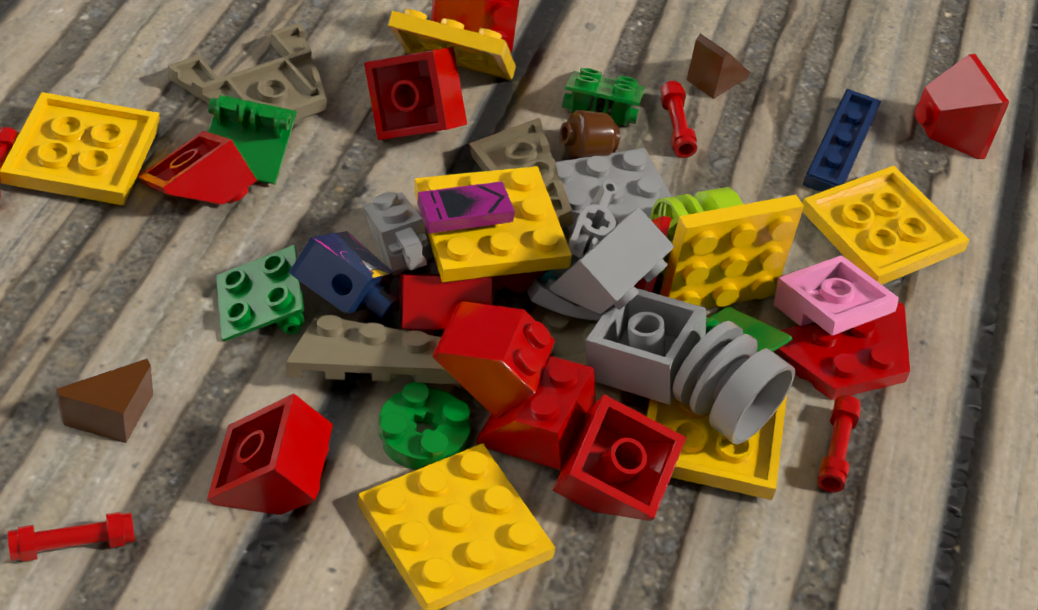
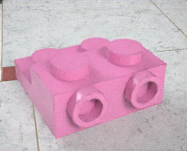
M841 255L778 277L773 305L800 327L815 322L830 335H835L896 312L899 297Z

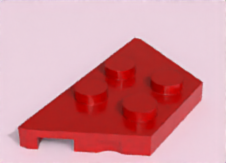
M902 302L897 304L896 312L835 335H830L815 322L801 327L794 326L780 330L792 336V340L775 350V352L790 362L789 364L795 368L796 376L812 383L817 391L830 400H835L840 395L851 396L905 383L909 376L910 361L906 313Z

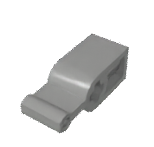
M607 179L602 184L591 204L582 209L567 234L566 241L572 254L570 267L616 226L614 215L607 208L618 191L617 183ZM569 268L554 269L552 275L559 278Z

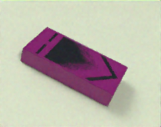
M502 181L418 192L417 204L428 234L510 223L514 220L515 210Z

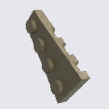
M540 117L469 143L471 157L482 171L538 166L561 228L574 224L572 209L562 180L559 178L555 160L552 158Z
M316 314L286 361V377L302 378L303 371H325V379L345 380V372L371 373L372 381L390 382L391 379L401 375H412L417 383L460 384L432 357L441 337L427 335L421 331H404L388 328L378 323L366 324L344 320L334 315L322 316Z

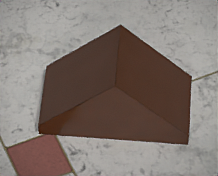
M701 33L695 41L686 79L688 82L714 99L747 79L750 72L740 62Z
M148 359L57 388L60 417L64 426L127 443L153 396L151 364Z

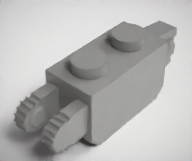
M395 192L383 193L376 196L372 200L373 202L363 205L364 214L377 252L386 266L392 271L393 276L434 262L423 219L402 192L398 194Z

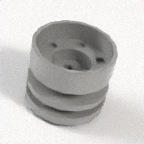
M728 320L714 327L694 346L675 377L672 392L673 397L682 404H690V409L695 414L703 416L711 412L709 416L710 426L732 443L739 445L756 434L773 416L791 388L795 377V368L769 349L765 348L756 352L758 348L757 340L751 335H743V329Z

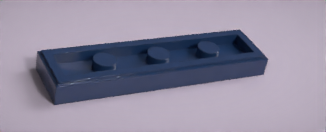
M846 89L806 173L803 186L823 192L846 183L881 103L880 100Z

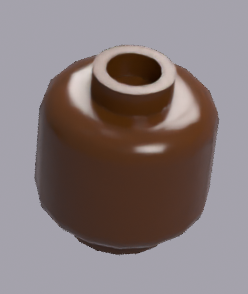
M576 110L569 116L567 122L561 125L559 140L564 145L565 151L571 159L609 156L618 149L620 130L607 113Z

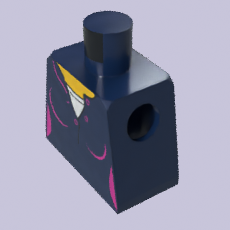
M348 231L311 237L288 272L338 309L348 314L368 308L384 320L391 315L399 303V299L385 288L392 278V271Z

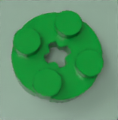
M408 383L403 387L402 392L390 397L381 408L378 419V435L383 442V450L394 462L413 470H418L465 451L470 435V410L465 402L458 400L443 390L427 387L423 383ZM419 423H427L432 425L435 430L426 429L423 433L416 431V427Z

